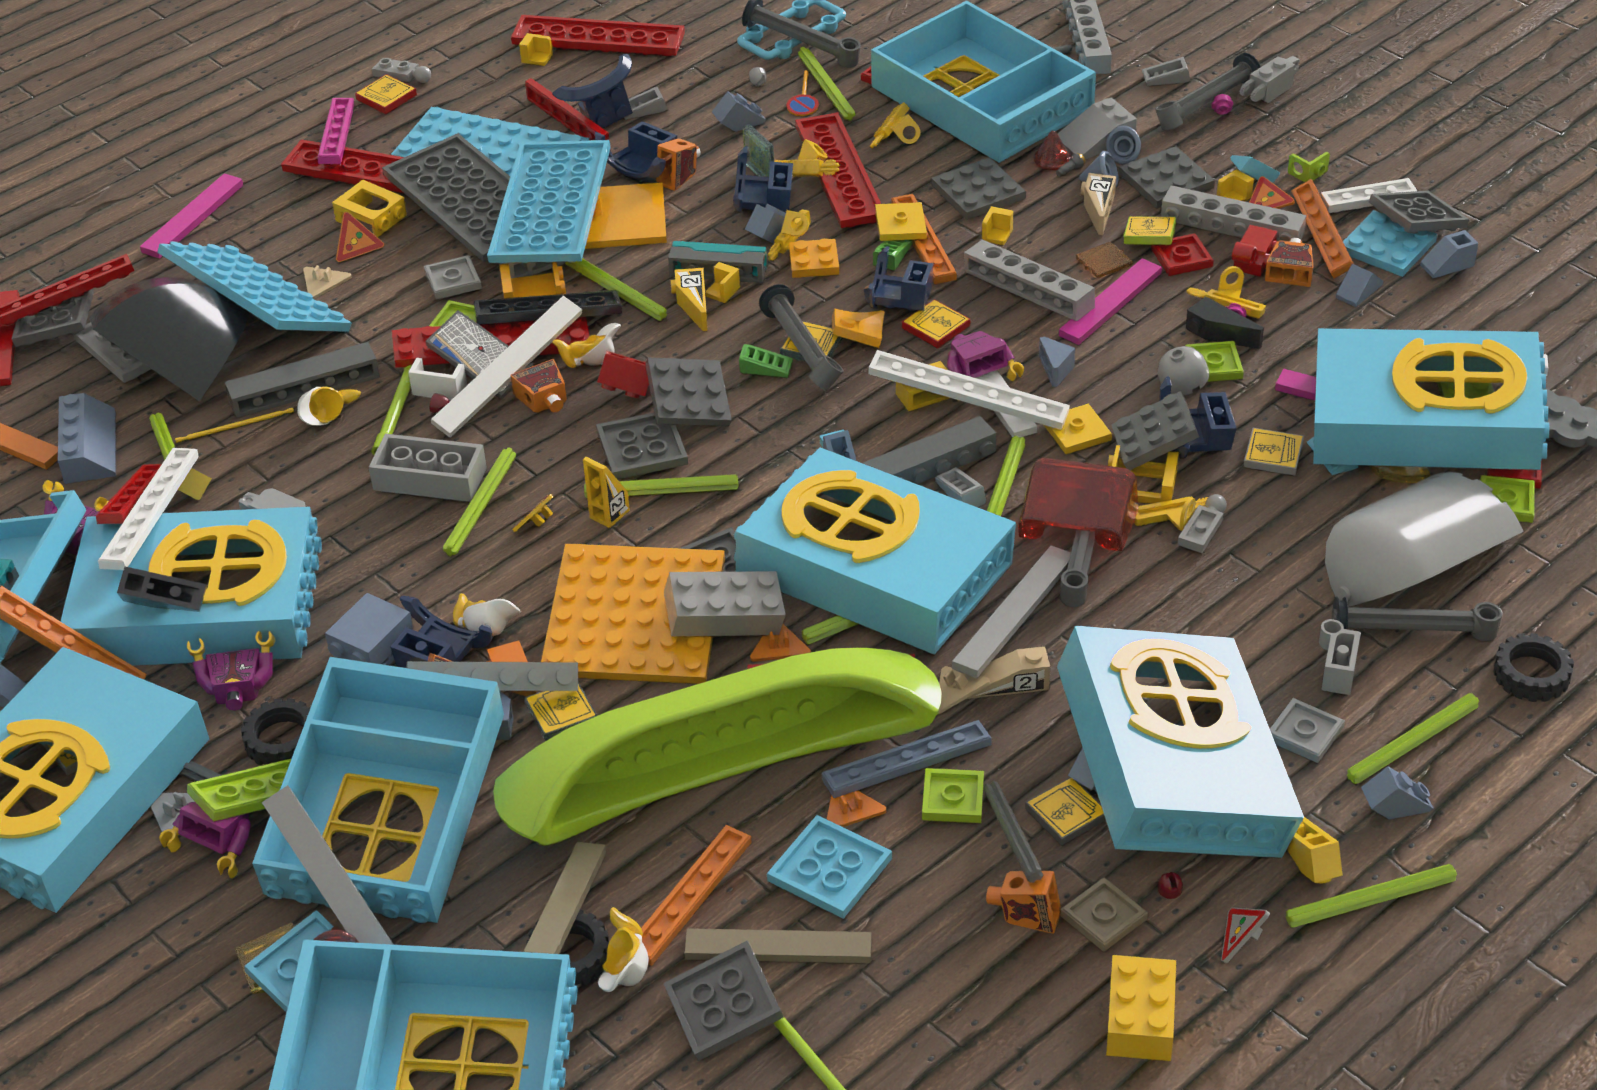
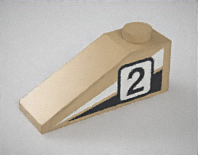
M1089 173L1086 182H1082L1081 195L1084 196V206L1098 235H1103L1115 197L1116 176Z
M1046 648L1017 649L991 661L980 674V676L989 678L991 684L967 699L1049 690L1050 664Z

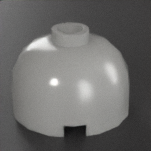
M1176 347L1166 352L1160 359L1158 378L1160 384H1162L1166 377H1170L1172 384L1171 394L1181 391L1183 395H1189L1193 393L1192 389L1198 386L1201 389L1209 379V369L1200 352L1192 347Z

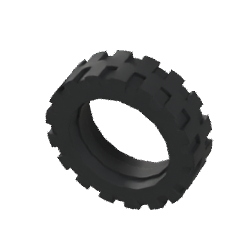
M1525 633L1517 634L1515 638L1511 636L1506 639L1505 643L1502 642L1496 653L1493 673L1494 676H1497L1496 681L1499 686L1503 685V690L1509 694H1515L1516 698H1527L1531 702H1536L1537 700L1546 702L1550 701L1552 697L1555 699L1560 697L1562 691H1567L1573 673L1574 661L1570 659L1571 653L1569 650H1564L1563 644L1558 641H1552L1551 637H1540L1536 633H1530V635L1525 636ZM1520 657H1535L1548 662L1556 670V673L1547 678H1533L1518 672L1510 662Z
M287 698V701H282V699H274L272 703L267 701L262 703L260 708H254L250 712V716L245 717L243 721L244 726H241L242 739L248 757L251 760L254 759L255 763L260 766L262 764L267 765L292 759L301 733L293 740L284 744H267L258 738L266 728L280 722L298 723L304 727L311 707H307L306 703L302 701L295 702V699Z
M579 910L569 934L583 935L590 939L594 946L586 957L570 963V968L576 969L575 986L581 983L586 985L591 982L590 979L593 977L598 978L602 974L601 970L607 959L609 944L608 932L605 930L604 923L601 920L597 921L594 914L589 912L587 915L584 913V910ZM533 928L529 931V939L534 931Z

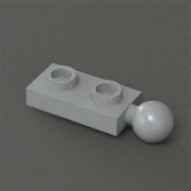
M382 58L372 68V73L375 77H383L387 74L405 82H410L415 78L419 83H426L431 78L429 68L408 61Z
M1213 494L1207 498L1206 507L1198 505L1178 537L1179 546L1200 553L1204 552L1223 521V512L1227 507L1223 496Z

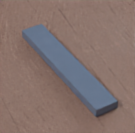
M977 720L822 772V781L833 798L990 746L991 736L980 721Z

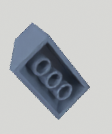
M85 393L59 397L58 463L65 484L116 476L115 408Z

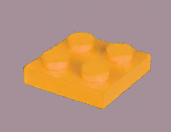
M835 239L789 242L792 278L839 275Z

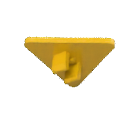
M549 494L512 529L514 533L529 519L540 527L545 522L538 514L540 512L546 519L553 515V512L546 505L553 496Z

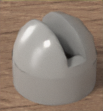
M761 67L751 69L749 71L750 82L758 87L764 85L767 78L765 69Z

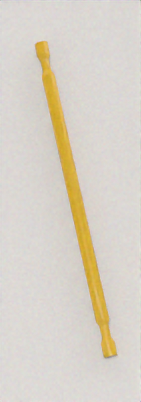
M292 407L284 411H277L189 434L185 437L175 438V441L179 443L183 440H190L278 417L286 413H293L294 409Z

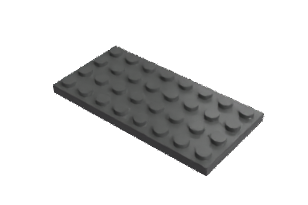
M459 133L382 167L383 175L479 259L483 262L488 261L487 254L510 180V176Z

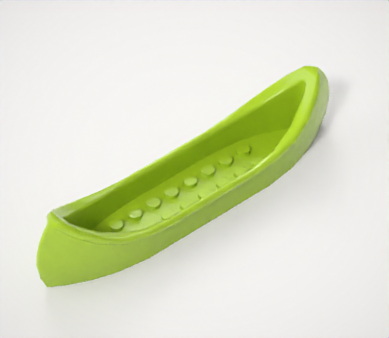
M835 648L783 658L617 708L564 730L535 747L496 778L493 790L496 812L501 820L519 835L534 840L541 846L556 844L623 813L667 796L786 759L886 739L930 726L941 706L942 695L940 685L935 674L921 661L906 653L892 650Z

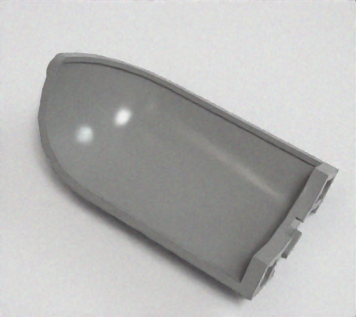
M1439 473L1342 518L1333 526L1326 542L1325 565L1335 597L1337 596L1339 601L1346 597L1349 607L1418 584L1522 533L1523 529L1506 502L1501 503L1492 494L1493 489L1478 479L1471 480L1463 477L1461 473Z

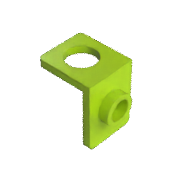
M1325 152L1311 162L1291 154L1289 156L1288 173L1303 182H1307L1310 179L1315 180L1328 171L1330 153ZM1295 162L1302 166V173L1296 171L1294 167Z

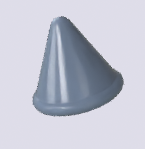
M1119 126L1113 129L1107 138V152L1111 154L1114 161L1118 164L1124 165L1135 161L1141 150L1140 138L1132 128Z
M1102 151L1079 176L1082 182H1086L1089 173L1116 176V187L1119 180L1115 161L1107 151Z

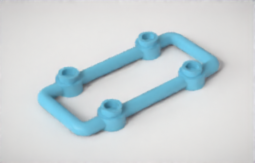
M795 0L792 2L790 9L779 15L786 18L793 16L804 18L809 11V7L818 5L835 15L823 16L821 23L812 28L831 34L836 31L838 23L845 19L846 12L826 0ZM755 24L752 28L746 27V32L737 39L740 47L765 60H771L777 56L780 59H787L792 53V48L803 43L794 38L789 41L780 40L775 43L774 49L766 51L753 44L760 42L763 32L770 29L761 24Z

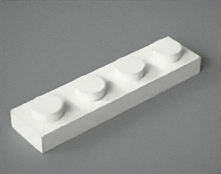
M1406 178L1321 192V198L1329 213H1337L1373 206L1369 203L1371 194L1417 190L1410 179Z

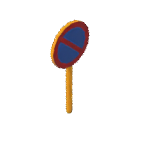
M807 70L804 71L802 95L791 97L786 104L789 113L795 116L811 115L819 107L818 100L815 97L806 95Z

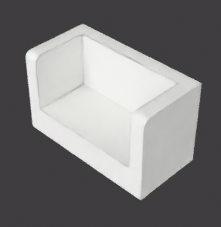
M416 358L409 370L412 395L432 398L434 393L446 396L451 401L467 386L464 364H458L453 375L424 371L422 358Z

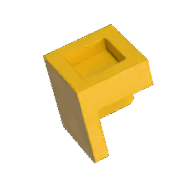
M527 33L519 44L521 63L545 66L553 55L551 38L549 36Z
M1235 169L1218 180L1217 196L1246 202L1252 197L1254 178Z
M991 206L982 222V239L990 243L1005 245L1013 231V211Z
M718 262L714 266L715 282L706 290V297L726 303L740 288L739 269Z
M191 468L178 490L196 500H200L212 478Z

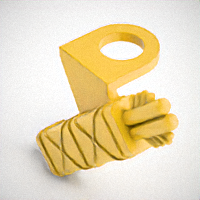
M905 102L895 107L886 120H884V123L875 132V139L870 144V148L876 147L880 141L887 138L893 131L906 144L915 143L919 139L920 128L909 114L905 115L910 109ZM907 126H912L915 129V136L912 139H906L903 136V130Z
M806 139L802 144L798 160H774V162L793 163L792 177L823 176V173L826 176H830V174L833 175L839 171V163H836L834 159L832 161L831 159L826 160L828 156L825 151L816 143Z
M802 209L799 212L786 211L781 233L776 237L774 245H772L767 254L769 261H774L778 257V253L784 254L787 252L789 242H795L798 237L807 232L811 223L808 210Z
M1236 266L1228 267L1222 272L1218 291L1211 289L1205 292L1204 290L1191 287L1186 290L1191 296L1198 298L1208 297L1225 307L1231 303L1240 304L1241 308L1243 307L1246 310L1248 317L1259 319L1265 313L1266 305L1240 298L1244 274ZM1230 273H1238V278L1234 283H1226V278Z
M1191 496L1135 506L1131 508V517L1136 526L1170 520L1180 531H1183L1198 505L1206 507L1205 503L1208 497H1205V499L1199 498L1196 501Z

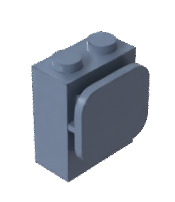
M366 593L325 633L329 653L337 658L389 666L394 661L390 646L405 627L413 630L409 611Z

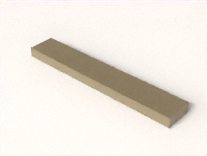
M584 842L576 843L523 952L560 953L606 855V845Z
M687 928L685 960H710L748 940L758 961L871 963V932Z

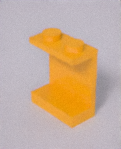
M552 262L553 273L511 278L509 263L499 264L504 298L566 294L562 266H557V262Z

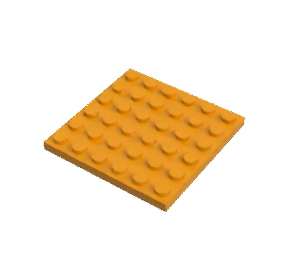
M565 544L541 662H578V678L692 684L706 682L713 636H671L664 589L669 572H723L725 551Z

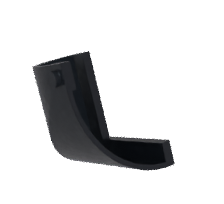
M162 277L140 281L117 291L107 298L89 318L93 330L200 401L238 342L247 323L249 311L207 284L185 278Z

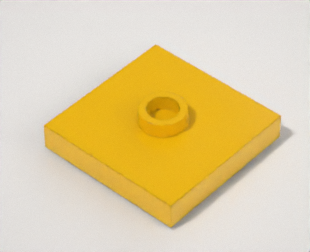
M922 202L875 204L880 241L927 238Z
M1089 403L1069 409L1062 430L1044 425L1065 454L1112 440V433Z

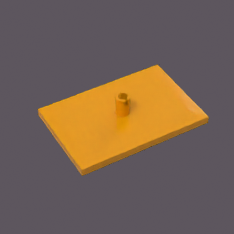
M663 182L600 187L585 249L667 243Z

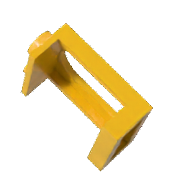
M365 180L360 181L332 202L337 222L341 223L343 213L349 212L354 218L372 225L373 234L376 237L382 235L407 216L403 196ZM372 195L389 203L387 207L381 210L366 208L373 201Z
M1116 445L1115 454L1109 455L1108 470L1111 472H1106L1105 474L1116 485L1114 499L1148 504L1172 500L1179 452L1169 451L1166 464L1146 462L1128 471L1122 458H1119L1120 445ZM1124 475L1163 479L1161 493L1124 489L1117 485L1116 480Z

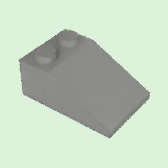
M1112 97L1092 104L1056 134L1054 140L1071 155L1080 153L1085 159L1099 155L1102 151H1107L1106 141L1113 129L1119 126H1128L1136 131L1137 118Z

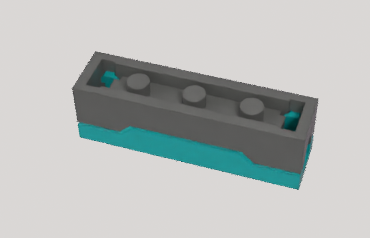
M673 241L668 256L670 277H675V270L703 268L704 279L715 280L714 266L721 262L739 269L740 282L763 283L767 269L766 247Z

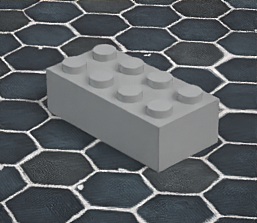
M393 434L384 435L369 465L372 487L375 491L471 502L487 469L484 447L481 444Z
M777 571L669 572L664 589L671 636L769 635L771 631L773 635H779L786 615Z

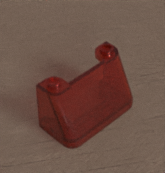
M1050 458L1036 460L1031 470L1018 523L1019 537L1029 539L1040 538L1044 533L1045 525L1093 531L1095 532L1096 542L1101 547L1108 550L1122 551L1139 510L1136 476L1132 471L1121 467Z

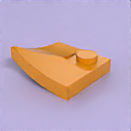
M834 309L832 315V334L879 348L882 341V326L885 312L882 310L850 312Z

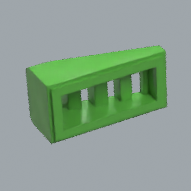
M913 240L884 241L873 252V265H877L878 254L888 246L889 258L887 269L896 270L912 246Z
M747 344L743 345L739 356L740 373L788 378L793 364V358Z

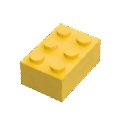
M1112 955L1106 1056L1171 1061L1174 1035L1176 960Z

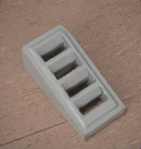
M1184 57L1142 69L1147 86L1191 81Z
M658 87L630 98L629 103L633 113L624 117V119L668 110Z
M957 467L935 477V482L949 497L975 507L986 503L984 487Z

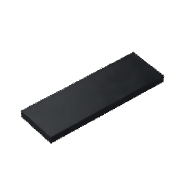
M616 290L473 301L476 322L479 325L538 320L563 296L582 309V314L579 317L622 314V304Z

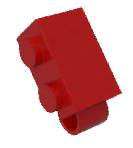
M1249 225L1241 241L1236 242L1233 248V266L1239 267L1243 273L1261 277L1266 268L1267 260L1277 243V231Z
M606 351L597 382L602 383V388L610 391H615L616 388L625 390V395L633 398H639L640 395L645 396L649 385L646 362Z

